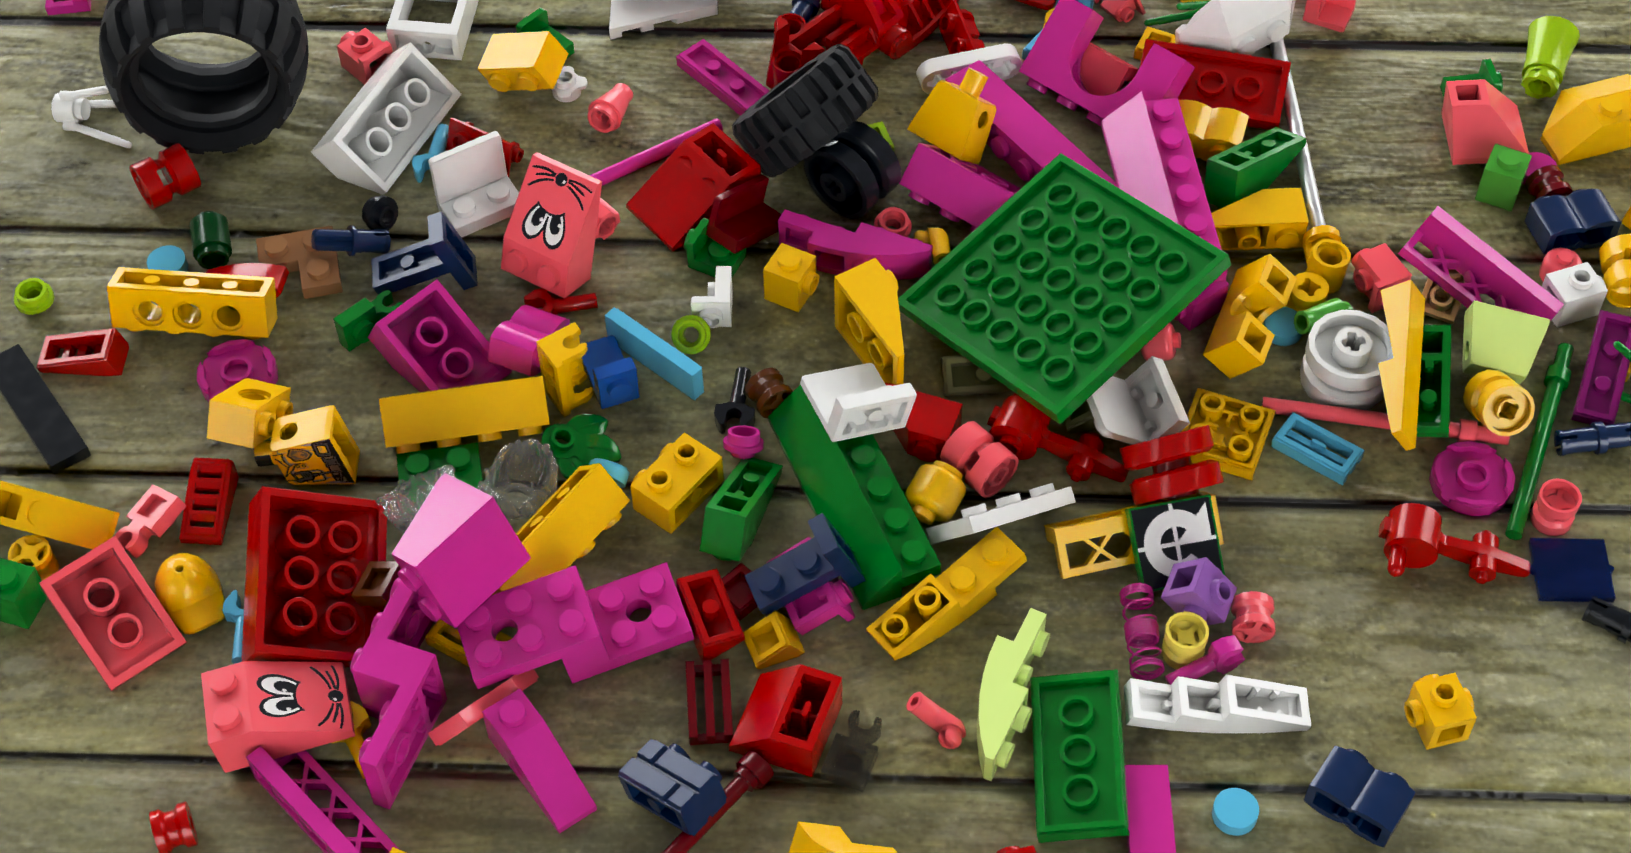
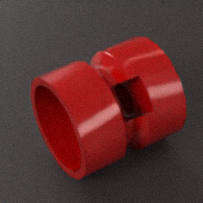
M180 143L159 151L158 159L156 160L147 157L129 167L139 192L153 210L171 202L174 193L183 196L201 187L198 172L188 153ZM159 170L162 171L168 182L165 186L157 173Z

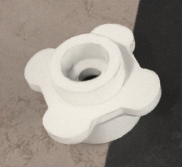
M564 66L554 89H552L553 97L560 102L576 100L581 95V90L587 87V79L578 76L574 72L573 67Z

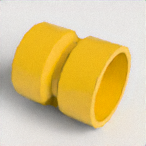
M1622 234L1612 237L1602 244L1599 249L1601 271L1604 275L1603 280L1608 289L1606 294L1607 300L1616 307L1631 308V234Z
M1499 370L1479 372L1469 380L1465 387L1463 395L1465 408L1487 429L1499 436L1519 434L1528 427L1534 417L1535 404L1533 397L1525 388Z

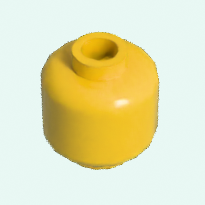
M938 460L934 461L933 464H924L918 468L905 492V496L920 522L932 525L934 520L947 522L952 519L966 493V486L962 481L963 475L960 471Z

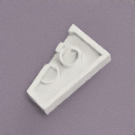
M1053 483L1029 489L1031 498L1021 500L1020 494L1016 493L996 499L997 508L987 510L985 503L962 509L963 518L926 528L930 544L974 534L1075 503L1072 487L1055 490Z

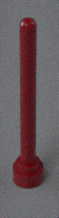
M749 750L736 763L737 769L733 772L735 778L723 789L727 798L726 803L713 817L709 816L708 822L694 836L682 831L662 853H687L747 790L753 792L756 788L762 789L774 776V771L768 762L758 753Z

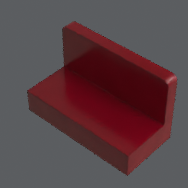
M762 174L717 195L714 198L706 235L735 254L779 232L778 219L781 213L764 203L769 178Z

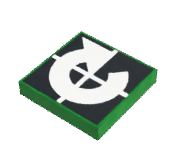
M1210 494L1125 509L1138 583H1145L1151 586L1153 591L1163 590L1173 564L1207 557L1225 575Z

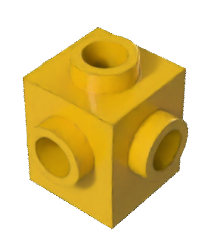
M1456 673L1443 676L1429 674L1413 683L1409 697L1404 705L1407 721L1411 727L1417 728L1426 750L1468 740L1477 719L1474 712L1472 695L1466 687H1462Z

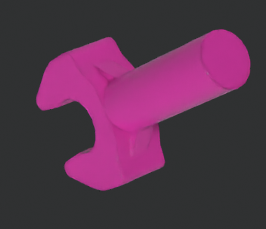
M1235 635L1222 637L1211 643L1208 654L1165 675V679L1171 685L1178 676L1198 679L1214 670L1224 675L1235 669L1245 660L1241 653L1244 649Z

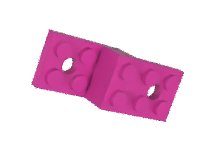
M667 562L586 591L578 569L574 565L491 595L457 626L477 689L562 659L573 684L695 639ZM646 608L651 610L650 616L644 621L634 622L629 619L630 615L637 609ZM507 627L517 629V633L512 639L508 641L496 640L500 630Z
M400 577L394 581L391 587L390 600L383 613L378 612L374 617L367 642L363 648L356 650L350 665V671L353 674L363 708H365L369 716L379 719V725L372 738L368 737L363 742L358 760L373 803L387 809L392 807L428 737L427 733L432 730L447 701L436 654L419 649L434 621L428 618L420 609L418 602L422 599L417 591L414 592L409 589Z

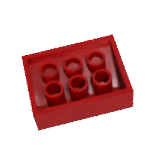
M265 486L260 488L249 503L241 662H343L345 668L350 667L354 653L358 648L364 647L370 636L372 621L376 614L380 612L371 606H360L351 595L370 561H386L387 501Z

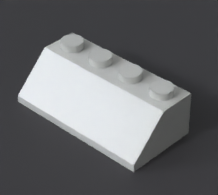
M409 42L385 58L311 153L338 179L383 195L388 192L413 159V156L417 154L461 96V93Z

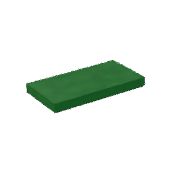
M1118 669L1030 677L1036 832L1038 842L1129 836Z

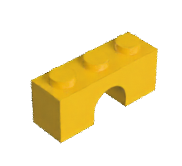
M1271 254L1237 269L1203 352V356L1229 379L1264 364L1275 335L1262 323L1273 312L1286 307L1297 278Z

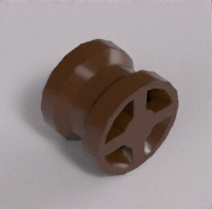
M766 368L757 372L749 379L745 386V393L751 401L757 402L758 412L763 418L767 419L793 392L789 385L783 384V376L776 368Z

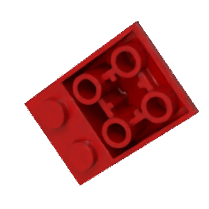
M712 123L684 140L628 201L626 208L673 252L684 245L689 230L695 229L703 217L710 219L714 198L717 195L760 176L761 165Z

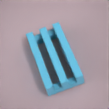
M1292 412L1273 437L1271 443L1272 448L1342 486L1346 482L1348 475H1351L1354 471L1356 464H1359L1365 451ZM1293 428L1294 430L1306 435L1312 440L1307 439L1306 437L1292 431L1291 429ZM1326 447H1328V448L1334 450L1335 452H1337V453H1339V454H1341V455L1347 457L1348 459H1345V458H1343V457H1341V456H1339V455L1333 453L1332 451L1326 449Z

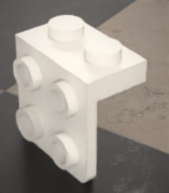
M1151 356L1125 380L1112 376L1086 400L1095 419L1094 425L1102 436L1132 445L1179 433L1190 424L1163 359Z

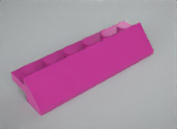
M1141 91L1101 121V128L1116 186L1222 250L1178 98L1145 101ZM1225 270L1214 282L1226 281L1228 270Z

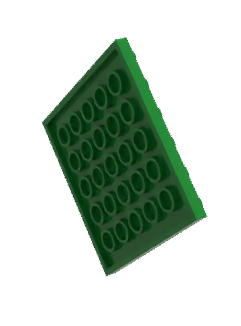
M1060 153L898 298L899 311L1058 424H1061L1231 266V262L1227 253Z

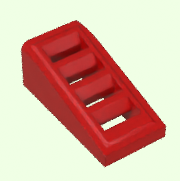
M116 328L46 336L36 368L40 373L119 376L123 373L129 344ZM60 348L64 349L62 358H58Z
M197 457L193 459L185 498L186 508L183 511L179 536L181 543L222 545L239 479L232 460ZM203 491L219 492V495L203 494ZM199 507L216 508V511L199 510ZM195 522L214 523V527L195 526Z

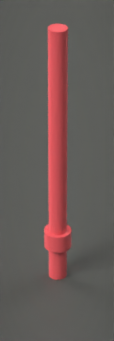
M1264 396L1262 399V407L1276 410L1275 414L1290 416L1294 412L1307 419L1390 430L1388 414L1384 412ZM1460 419L1459 422L1450 421L1448 438H1456L1457 442L1478 441L1508 445L1510 436H1499L1485 426L1478 425V422L1475 420Z

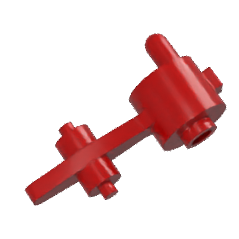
M1015 392L1004 400L1001 407L995 405L987 422V425L991 426L989 433L994 437V442L1002 443L1018 457V460L1030 459L1035 455L1038 448H1043L1068 461L1066 472L1071 480L1075 482L1087 481L1092 473L1117 482L1125 481L1129 470L1125 469L1123 464L1101 453L1104 443L1098 434H1082L1079 441H1075L1049 431L1047 428L1051 418Z
M1418 503L1397 505L1390 510L1388 517L1385 516L1380 524L1378 537L1385 539L1384 554L1388 559L1387 570L1393 577L1401 576L1405 571V567L1424 568L1436 562L1438 554L1468 564L1469 576L1479 584H1485L1494 580L1496 572L1517 577H1527L1530 574V562L1500 550L1499 538L1489 530H1483L1475 534L1472 541L1444 535L1441 532L1442 518L1440 514L1429 506Z

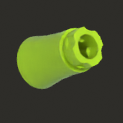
M1543 16L1535 19L1528 27V46L1522 70L1523 79L1521 85L1525 88V94L1532 98L1553 97L1563 81L1567 64L1580 38L1578 28L1569 20L1558 16Z

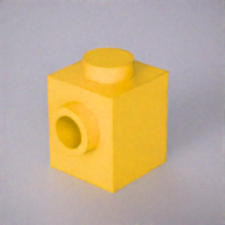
M781 243L763 269L764 299L799 313L808 298L815 292L819 283L820 275L816 273V256Z

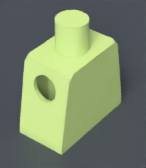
M1474 300L1464 315L1463 373L1475 376L1477 373L1485 370H1499L1520 385L1529 374L1548 329L1550 319Z

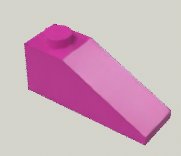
M521 689L516 690L482 711L488 738L559 834L597 810L595 802L546 722Z

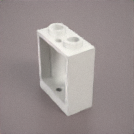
M395 0L386 27L388 41L392 46L393 52L411 42L425 58L462 60L479 0H430L457 3L451 24L410 21L408 18L414 0Z

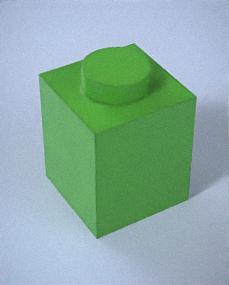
M1495 144L1485 166L1475 200L1512 212L1532 155Z

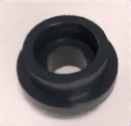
M385 195L371 197L366 201L362 209V219L370 230H390L398 217L396 201Z

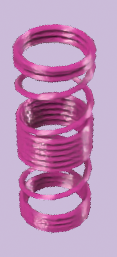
M1132 583L1123 587L1119 593L1120 603L1124 606L1122 616L1126 620L1124 631L1127 649L1132 654L1129 659L1130 674L1139 680H1151L1161 676L1165 670L1163 661L1155 658L1162 653L1161 648L1155 647L1160 641L1157 617L1153 614H1141L1128 619L1125 611L1126 609L1142 610L1152 607L1155 604L1153 600L1154 593L1152 587L1145 583ZM1135 592L1149 593L1147 596L1139 599L1125 598L1127 595ZM1130 646L1133 647V648L1140 649V650H1138V651H1136V652L1134 653V652L1130 649ZM1149 649L1159 650L1157 654L1153 655L1138 654ZM1134 656L1141 657V659L1132 664ZM1146 664L1160 666L1158 669L1149 672L1136 669Z

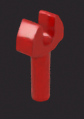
M540 288L524 296L525 305L542 308L541 310L555 315L598 308L596 292L568 296L564 299L554 298L546 289Z

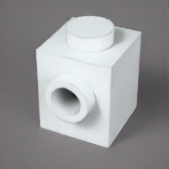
M1588 262L1548 273L1542 284L1545 290L1564 304L1558 314L1552 319L1556 327L1597 316L1608 292L1603 278L1596 274Z

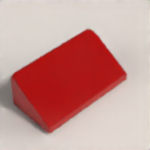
M717 568L677 579L676 588L695 638L693 641L702 663L703 660L716 658L745 640L744 633Z

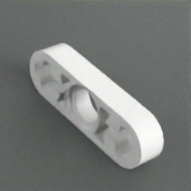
M1006 43L928 59L920 64L916 75L922 90L930 94L937 82L945 81L946 78L978 60L985 65L987 64V67L1002 80L1010 79L1017 75L1022 66V61L1015 46Z

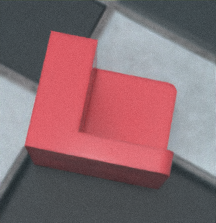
M1307 0L1303 21L1338 32H1344L1355 10L1357 0Z

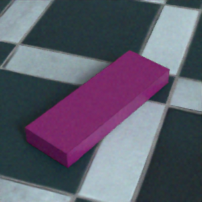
M1600 310L1571 420L1589 425L1592 422L1599 421L1603 422L1604 425L1615 423L1630 361L1613 347V343L1619 341L1631 350V317Z

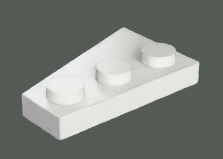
M611 0L610 40L622 37L623 31L639 28L641 32L654 30L653 24L671 20L679 24L717 15L718 0Z

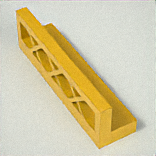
M1201 491L1200 493L1193 494V495L1186 496V497H1182V498H1178V499H1174V500H1180V499L1191 498V497H1196V496L1208 495V494H1210V493ZM1210 494L1219 545H1223L1224 541L1216 495ZM1158 500L1044 525L1046 539L1054 544L1060 578L1066 579L1135 564L1132 545H1130L1124 555L1114 557L1103 548L1113 534L1122 532L1130 537L1125 509L1163 502ZM1101 537L1097 545L1093 543L1091 540H1089L1092 538ZM1083 541L1093 548L1084 564L1069 567L1065 544ZM1099 554H1102L1103 556L1108 558L1096 561Z

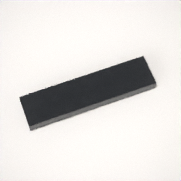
M17 344L1 352L0 393L52 473L55 475L91 456L87 445L20 345Z

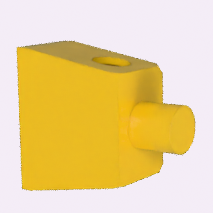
M968 68L960 86L944 80L937 82L907 130L959 160L979 165L997 111L994 104L980 97L989 77L979 71Z

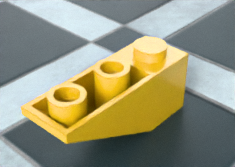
M1302 188L1262 189L1211 213L1222 250L1302 248V237L1307 232L1309 223Z

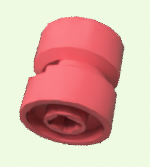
M970 421L960 426L946 441L940 455L941 461L960 471L965 476V483L983 498H989L1004 488L1013 477L1019 464L1018 457L1002 443L994 442V437L975 421Z

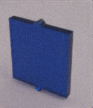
M1529 539L1528 544L1532 561L1530 574L1534 575L1538 601L1590 602L1593 595H1596L1607 602H1614L1616 597L1611 576L1614 567L1609 565L1604 539Z

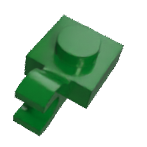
M389 290L378 294L372 302L363 298L333 318L340 344L350 352L360 344L368 342V336L374 325L403 303L400 301L392 307H387L394 303L392 293Z

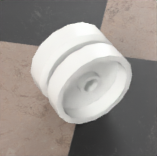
M1358 310L1335 311L1324 315L1316 321L1308 335L1305 347L1306 352L1300 368L1301 384L1307 395L1317 404L1361 410L1371 409L1384 397L1378 363L1393 358L1387 325L1376 316Z

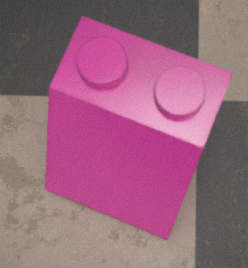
M446 473L437 480L392 552V556L401 568L397 572L398 576L409 589L414 592L417 591L422 599L418 602V605L424 614L434 622L441 619L454 628L459 626L531 559L493 496Z

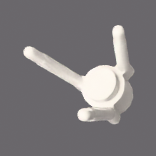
M107 86L76 91L61 90L55 94L52 100V116L56 122H63V130L77 131L125 148L132 147L130 141L79 124L89 118L91 108H117L113 100H88L85 98L109 93Z

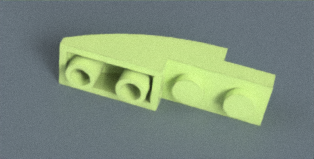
M1030 608L1014 641L997 635L983 672L977 717V746L983 778L992 781L998 767L1005 769L1009 764L1015 748V744L1011 743L1016 731L1020 733L1025 731L1032 714V708L1027 707L1029 692L1027 686L1033 672V667L1030 664L1034 656L1042 657L1050 638V633L1045 632L1047 614Z

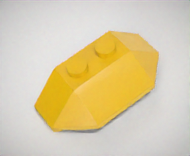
M1625 74L1561 90L1540 139L1557 165L1631 147V75Z

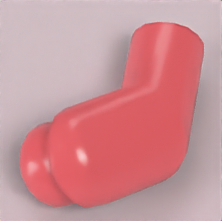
M921 692L914 693L907 702V710L939 733L938 741L941 746L947 749L958 748L962 743V738L966 736L963 721L937 705Z

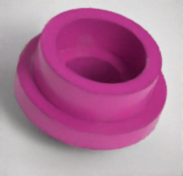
M738 425L728 429V435L723 439V448L731 452V455L735 458L749 459L754 457L755 453L763 450L764 440L760 437L759 429L752 426Z

